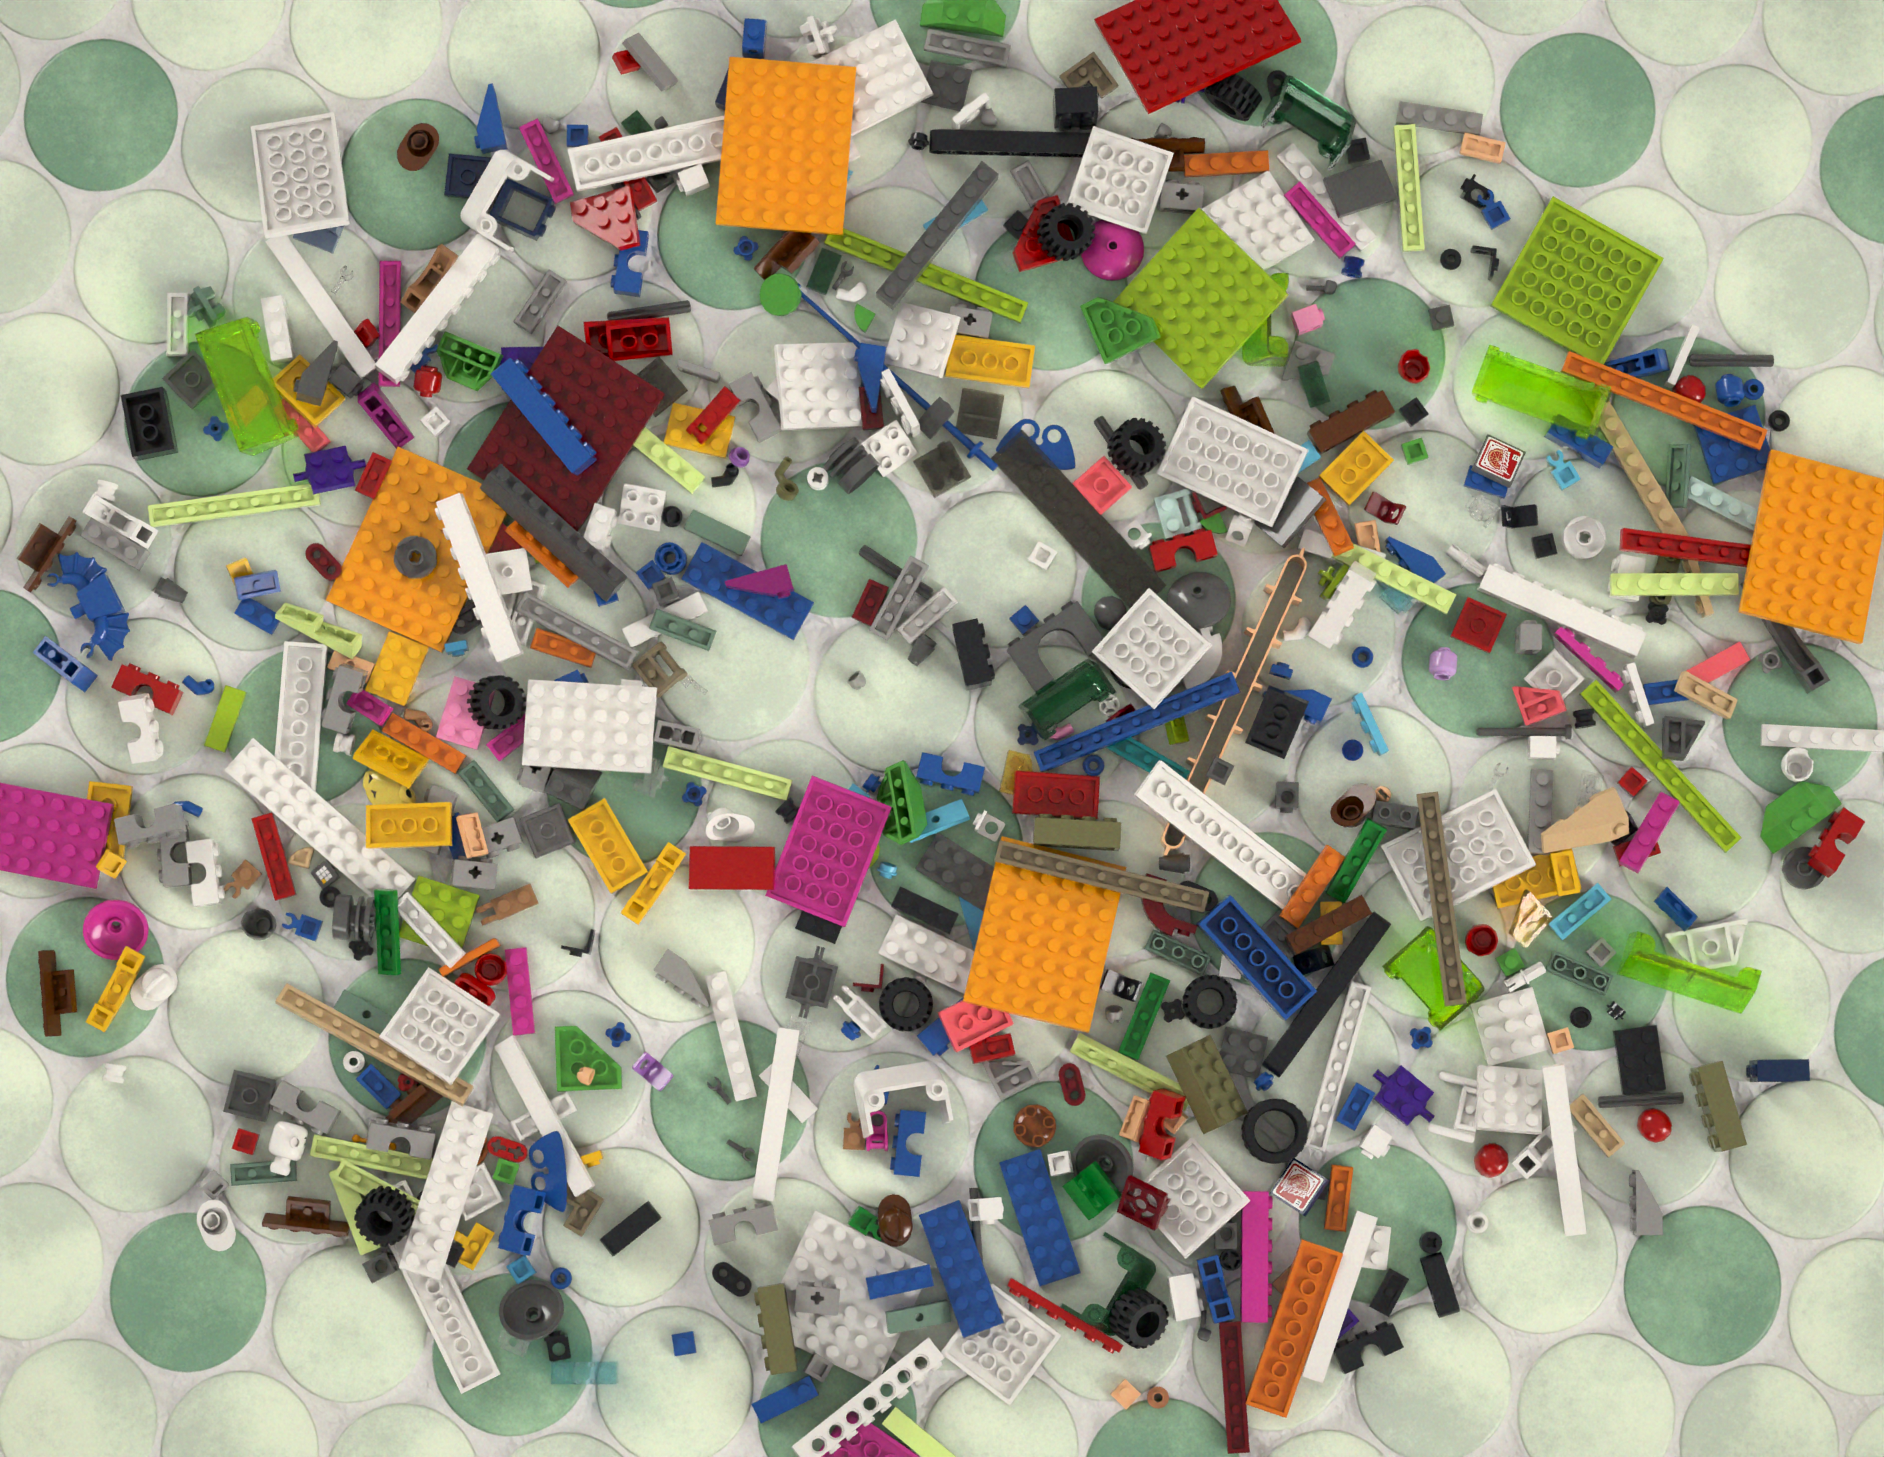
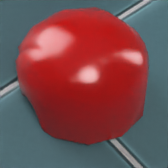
M1418 349L1407 350L1401 356L1398 363L1400 376L1412 384L1422 382L1427 378L1430 371L1428 357L1423 356Z
M1687 375L1677 381L1672 388V392L1701 403L1706 395V387L1700 378L1694 375Z
M1487 924L1472 926L1467 931L1465 937L1467 950L1477 956L1491 954L1498 944L1496 931Z
M491 953L482 955L475 964L476 978L482 984L488 986L498 985L507 975V964L498 955Z
M1650 1108L1644 1110L1638 1117L1637 1128L1647 1141L1658 1143L1664 1141L1671 1134V1120L1663 1111Z
M1496 1143L1485 1144L1474 1157L1475 1168L1482 1176L1488 1178L1497 1177L1508 1166V1153L1501 1145Z

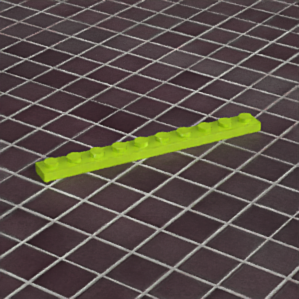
M844 228L843 235L828 234L824 242L826 246L891 272L894 271L906 256V253ZM931 263L916 281L975 306L987 308L990 312L1021 323L1028 306L1026 301Z
M1597 680L1593 681L1579 694L1676 800L1680 801L1679 804L1724 853L1741 839V836L1669 759H1662L1661 749Z

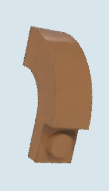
M440 244L423 273L408 287L400 303L416 313L456 262L458 255L443 244Z

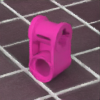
M881 1110L871 1112V1117L874 1114H880L884 1121L879 1126L872 1124L874 1134L866 1138V1151L871 1149H884V1151H888L887 1116Z

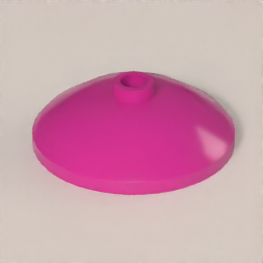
M1103 219L1092 224L1095 225V230L1092 232L1095 234V237L1092 240V244L1081 254L1086 268L1094 276L1107 281L1121 280L1133 274L1141 264L1144 254V244L1140 233ZM1115 243L1117 248L1114 250L1110 249L1109 244Z
M108 900L99 903L89 911L83 923V937L87 946L95 954L105 959L119 960L125 946L139 952L148 938L149 928L144 913L134 904L124 900ZM115 921H117V922H119L120 924H119V925H113L112 923L115 922Z

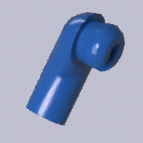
M188 675L182 681L195 695L209 694L214 690V682L211 679L197 682Z
M175 801L173 803L182 806L183 811L199 817L203 810L202 807L190 801Z

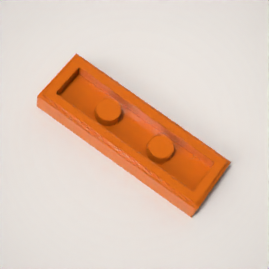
M536 628L530 649L592 668L596 653L564 636Z
M493 938L466 953L452 968L444 965L439 968V971L443 977H446L479 959L482 955L497 949L501 944L498 939Z
M1331 1164L1324 1229L1346 1232L1353 1167Z

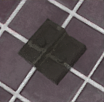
M659 356L637 374L638 377L666 394L653 414L655 418L688 391Z
M962 388L956 428L963 434L997 439L1004 395Z

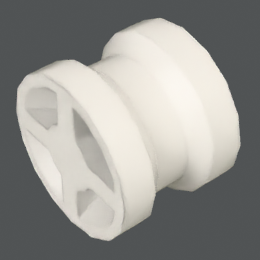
M821 467L811 469L807 475L808 484L814 490H823L829 483L828 474Z
M97 480L98 489L94 494L103 500L114 502V492L118 489L119 485L104 480Z
M1112 694L1103 696L1098 707L1100 713L1106 717L1114 715L1120 709L1119 699Z
M338 732L333 752L338 753L341 751L351 756L356 735L351 734L348 736Z
M105 1063L106 1074L103 1075L102 1080L124 1083L123 1073L126 1071L127 1066Z

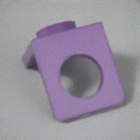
M644 1052L632 1066L633 1070L645 1078L658 1091H662L673 1078V1074L647 1052ZM648 1059L647 1064L640 1068L641 1063Z

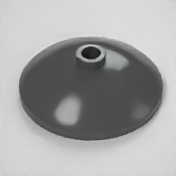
M1194 572L1184 575L1174 582L1167 594V604L1194 629H1202L1217 624L1226 616L1230 608L1231 596L1228 586L1218 576L1207 572Z
M1104 1134L1090 1135L1079 1142L1073 1151L1071 1160L1074 1177L1096 1161L1121 1193L1129 1175L1133 1176V1162L1128 1150L1120 1141ZM1105 1158L1110 1161V1164L1105 1161Z
M527 1280L516 1284L506 1292L499 1307V1317L503 1328L511 1336L525 1341L538 1340L551 1334L560 1324L564 1314V1303L559 1291L550 1283L541 1280ZM537 1315L536 1318L531 1319V1316Z

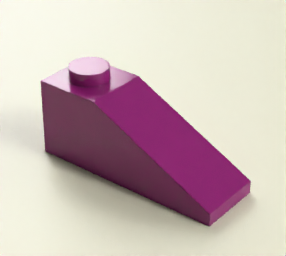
M375 382L357 394L358 403L396 449L397 447H403L414 438V435Z
M787 564L725 581L726 588L771 597L778 596V599L791 595L790 592L794 591Z

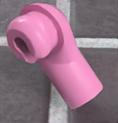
M1046 722L1042 726L1043 734L1054 740H1060L1074 733L1070 723L1061 728L1053 725L1051 722Z

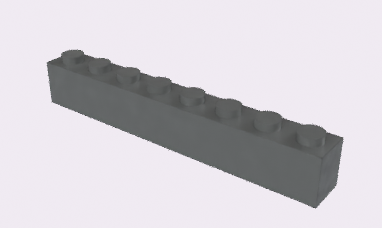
M983 161L980 162L877 290L876 297L892 310L897 306L996 183L999 175Z
M499 464L487 475L480 489L603 600L607 602L620 590L627 576L507 468Z

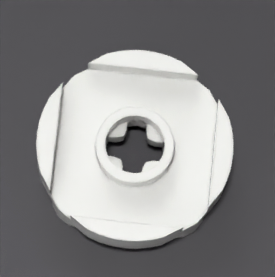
M1580 516L1571 520L1562 534L1564 548L1576 559L1593 558L1601 552L1606 540V533L1602 524L1587 516ZM1581 532H1583L1584 535H1589L1590 538L1587 539L1588 543L1579 541V537H1581Z

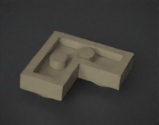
M1092 52L1059 76L1067 88L1083 87L1087 83H1090L1091 86H1097V94L1101 99L1119 86L1095 52Z
M567 1183V1203L574 1206L563 1226L582 1237L605 1199L590 1190L575 1197Z

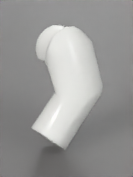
M859 282L850 291L838 288L836 298L852 303L857 302L866 295L867 285Z
M1301 617L1294 630L1283 631L1284 641L1303 639L1311 629L1309 619Z

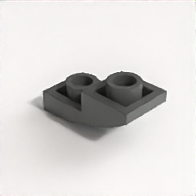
M941 397L937 398L918 420L920 430L929 439L933 438L955 411L948 402L944 401Z

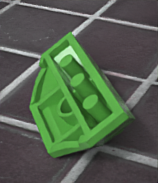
M928 0L922 5L920 26L1003 37L1006 15L995 0Z
M446 331L436 349L446 378L475 391H478L493 378L491 373L499 367L503 355Z
M904 760L885 769V776L877 794V801L892 807L883 830V836L900 845L918 838L927 826L921 786Z
M1801 781L1766 806L1760 837L1772 854H1774L1830 815L1842 803L1829 786Z

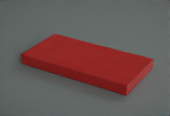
M1016 770L1014 771L1012 814L1038 816L1039 814H1051L1052 817L1071 815L1074 818L1080 819L1083 816L1095 817V820H1097L1100 777Z
M690 846V890H774L775 847Z

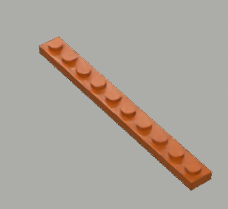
M1571 351L1568 352L1560 371L1758 451L1761 449L1768 431L1765 428Z

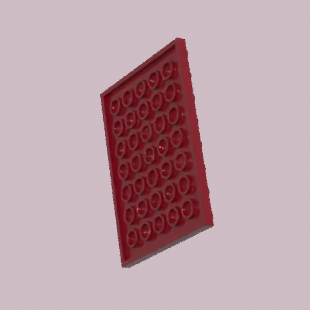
M557 325L527 375L535 377L542 385L541 392H546V394L551 396L556 403L554 405L555 409L559 408L569 418L568 425L576 427L583 435L581 438L582 442L586 441L596 451L594 456L597 460L578 476L571 473L515 403L510 400L467 470L485 480L493 469L502 464L572 528L579 532L593 510L594 504H597L666 394Z

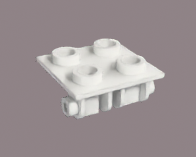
M897 419L861 442L865 447V452L871 454L880 463L878 470L883 477L918 454Z
M624 483L618 524L660 531L661 515L667 497L666 491Z

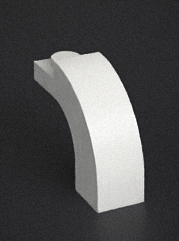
M95 494L92 495L83 510L84 514L146 549L149 548L158 533L157 529L127 514Z
M1212 626L1197 629L1199 634L1212 646L1202 656L1201 660L1181 679L1184 690L1209 681L1220 664L1222 640L1220 633L1211 636V632H1213Z
M1572 1123L1574 1133L1577 1130V1127ZM1550 1124L1542 1129V1133L1536 1135L1512 1161V1164L1526 1179L1536 1172L1553 1152Z

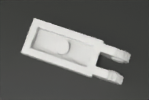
M844 984L841 987L842 991L853 1000L846 1005L838 995L834 994L832 998L874 1040L888 1024L858 995L856 996Z

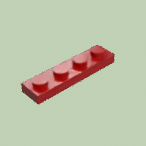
M615 127L600 135L599 140L600 142L621 138L622 135L618 128ZM645 177L623 182L625 187L630 186L632 188L634 203L639 211L657 202Z
M271 812L251 818L275 901L297 895L274 814Z

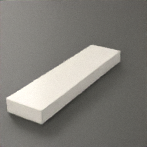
M1304 529L1298 547L1299 550L1305 548V552L1339 562L1331 558L1333 553L1322 533ZM1362 547L1384 559L1386 557L1384 553Z
M699 591L661 609L687 620L694 619L708 612ZM654 613L622 629L631 648L661 635V633L649 629Z
M406 892L398 900V914L449 968H452L466 952L409 892Z

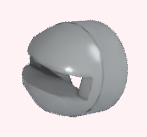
M992 108L985 110L981 115V122L985 126L998 124Z
M546 115L542 125L546 132L553 133L558 130L561 123Z
M1161 123L1155 132L1154 138L1168 139V136L1172 135L1171 129Z
M856 671L848 678L847 683L853 689L859 690L865 686L866 679L860 671Z
M1111 1005L1105 1009L1106 1018L1109 1022L1114 1023V1020H1116L1118 1023L1122 1019L1123 1008L1121 1006Z

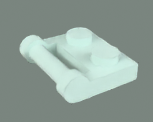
M1188 488L1154 498L1165 540L1171 539L1178 534H1188L1202 528L1192 504V491ZM1183 498L1190 525L1184 527L1177 499Z

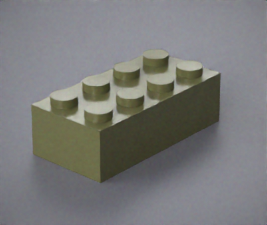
M1039 814V817L1034 819L1033 845L1119 851L1121 822H1117V818H1104L1103 821H1095V817L1083 816L1082 820H1074V816L1061 815L1060 819L1052 818L1051 814Z
M1211 1035L1166 1056L1203 1134L1248 1113Z
M1723 1061L1690 1068L1689 1078L1692 1086H1696L1698 1094H1695V1099L1698 1107H1702L1704 1115H1701V1120L1704 1128L1707 1127L1710 1136H1707L1710 1148H1714V1152H1723L1747 1145Z
M785 1283L760 1286L757 1288L758 1292L754 1293L756 1306L760 1305L761 1313L757 1314L759 1328H764L761 1343L762 1348L767 1349L768 1357L764 1358L766 1371H770L771 1375L795 1372L798 1370Z

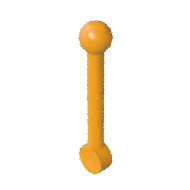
M357 1134L352 1137V1141L355 1143H366L367 1140ZM391 1142L389 1144V1150L396 1149L397 1145L394 1142Z

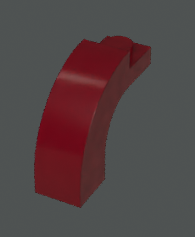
M1146 873L1145 875L1147 877L1167 881L1166 879ZM1141 898L1146 917L1160 932L1172 936L1174 929H1177V934L1186 937L1196 933L1197 925L1172 917L1165 910L1163 903Z

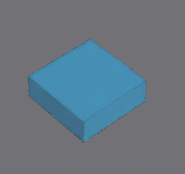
M526 1255L521 1256L506 1266L517 1284L537 1273Z

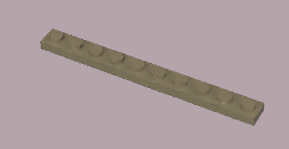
M1438 791L1416 794L1445 1007L1467 1004L1439 795Z
M999 840L994 862L1200 913L1205 912L1209 895L1208 891Z

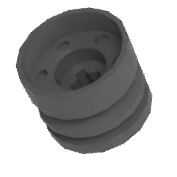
M855 437L839 446L823 466L826 472L835 468L830 474L832 478L840 474L843 475L838 484L847 494L860 487L880 466V463L871 454L863 458L860 457L865 447L861 445L855 449L859 443Z
M338 894L333 910V939L349 940L351 932L354 931L356 941H360L363 934L364 941L371 942L376 929L375 897H368L365 906L364 896H360L357 905H354L352 895Z

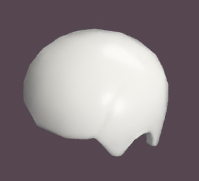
M1796 747L1790 749L1784 755L1781 761V769L1789 780L1801 782L1807 780L1812 774L1814 761L1809 757L1808 750Z

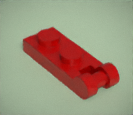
M724 386L685 431L690 435L693 434L697 438L696 441L698 443L704 444L741 400ZM701 424L707 427L704 432L698 428Z

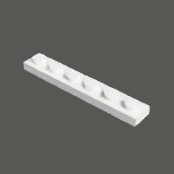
M1294 143L1290 144L1276 157L1296 181H1300L1349 235L1356 243L1355 247L1360 252L1377 238L1356 213L1338 218L1324 185V177Z
M1762 724L1760 746L1884 752V730Z
M723 971L707 975L705 979L735 1100L737 1102L757 1097L727 973Z

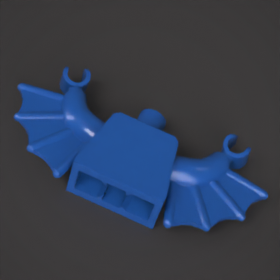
M78 552L69 556L58 554L63 574L58 576L55 573H50L47 577H55L56 583H48L47 585L49 587H55L58 583L73 585L78 590L76 595L80 603L70 608L72 615L77 619L86 614L88 619L94 622L95 632L90 638L91 641L89 643L82 644L81 653L84 649L89 648L91 651L86 657L90 658L93 656L94 646L98 645L108 660L112 661L114 654L121 648H124V638L130 632V629L127 625L129 613L125 611L108 575L105 574L107 568L99 566L94 557L85 558L80 556Z

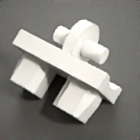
M814 16L807 17L808 22L799 28L803 37L807 38L812 35L815 41L807 44L809 55H826L830 53L829 43L834 41L832 34L837 32L836 27H829L827 21L821 23L820 18H814Z

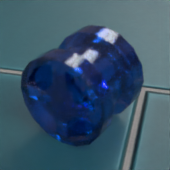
M1345 256L1343 261L1345 266L1341 274L1351 278H1361V267L1364 266L1365 260L1354 256Z

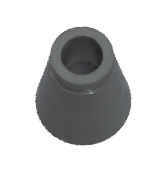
M162 577L154 592L159 595L158 597L182 604L188 594L187 591L169 578L164 579Z
M923 634L917 638L907 659L918 666L935 650L934 647L937 643Z
M1179 853L1159 857V870L1182 874L1190 872V855Z

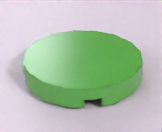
M781 273L771 275L765 279L760 289L761 304L772 315H788L795 311L800 304L801 290L799 289L798 282L790 275Z

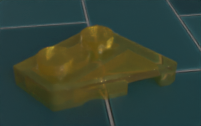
M1012 750L1007 751L999 788L1000 793L1013 795L1014 771L1033 772L1030 755Z
M1527 889L1522 894L1509 930V934L1523 948H1526L1554 918Z

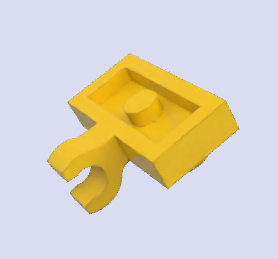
M476 1222L468 1237L456 1230L454 1240L461 1243L462 1247L465 1248L459 1263L473 1271L495 1232Z

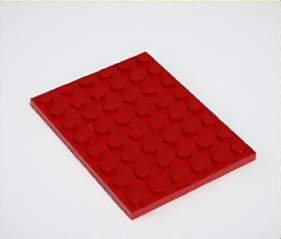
M1134 0L1094 19L1097 28L1148 114L1301 43V37L1278 0Z

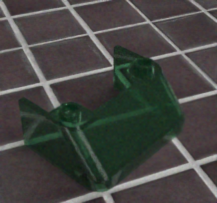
M1287 75L1264 111L1260 126L1264 128L1268 122L1275 125L1282 124L1283 121L1291 124L1318 142L1317 147L1320 155L1330 159L1328 169L1331 171L1350 147L1356 119L1350 112L1297 78Z
M1086 659L1023 701L1018 708L1039 737L1047 740L1057 732L1055 730L1058 727L1057 724L1089 702L1096 700L1102 702L1110 696L1109 693L1114 694L1116 691L1100 666Z
M1103 1232L1102 1235L1121 1246L1117 1254V1262L1122 1268L1127 1270L1125 1277L1106 1309L1094 1303L1088 1305L1081 1314L1064 1303H1061L1060 1307L1103 1333L1115 1336L1110 1328L1111 1322L1109 1321L1110 1316H1112L1111 1310L1116 1306L1115 1302L1121 1299L1120 1296L1126 1295L1131 1289L1133 1291L1135 1288L1146 1290L1156 1272V1266L1148 1257L1110 1234Z

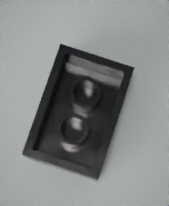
M1097 86L1054 88V128H1059V131H1069L1071 127L1089 130L1093 128L1092 126H1096L1099 112Z
M163 387L121 395L132 458L140 461L178 453L167 391Z
M978 618L952 624L966 691L992 685L995 673L993 665H988L987 661L990 658L988 643L983 644L982 638H985L983 623H979Z

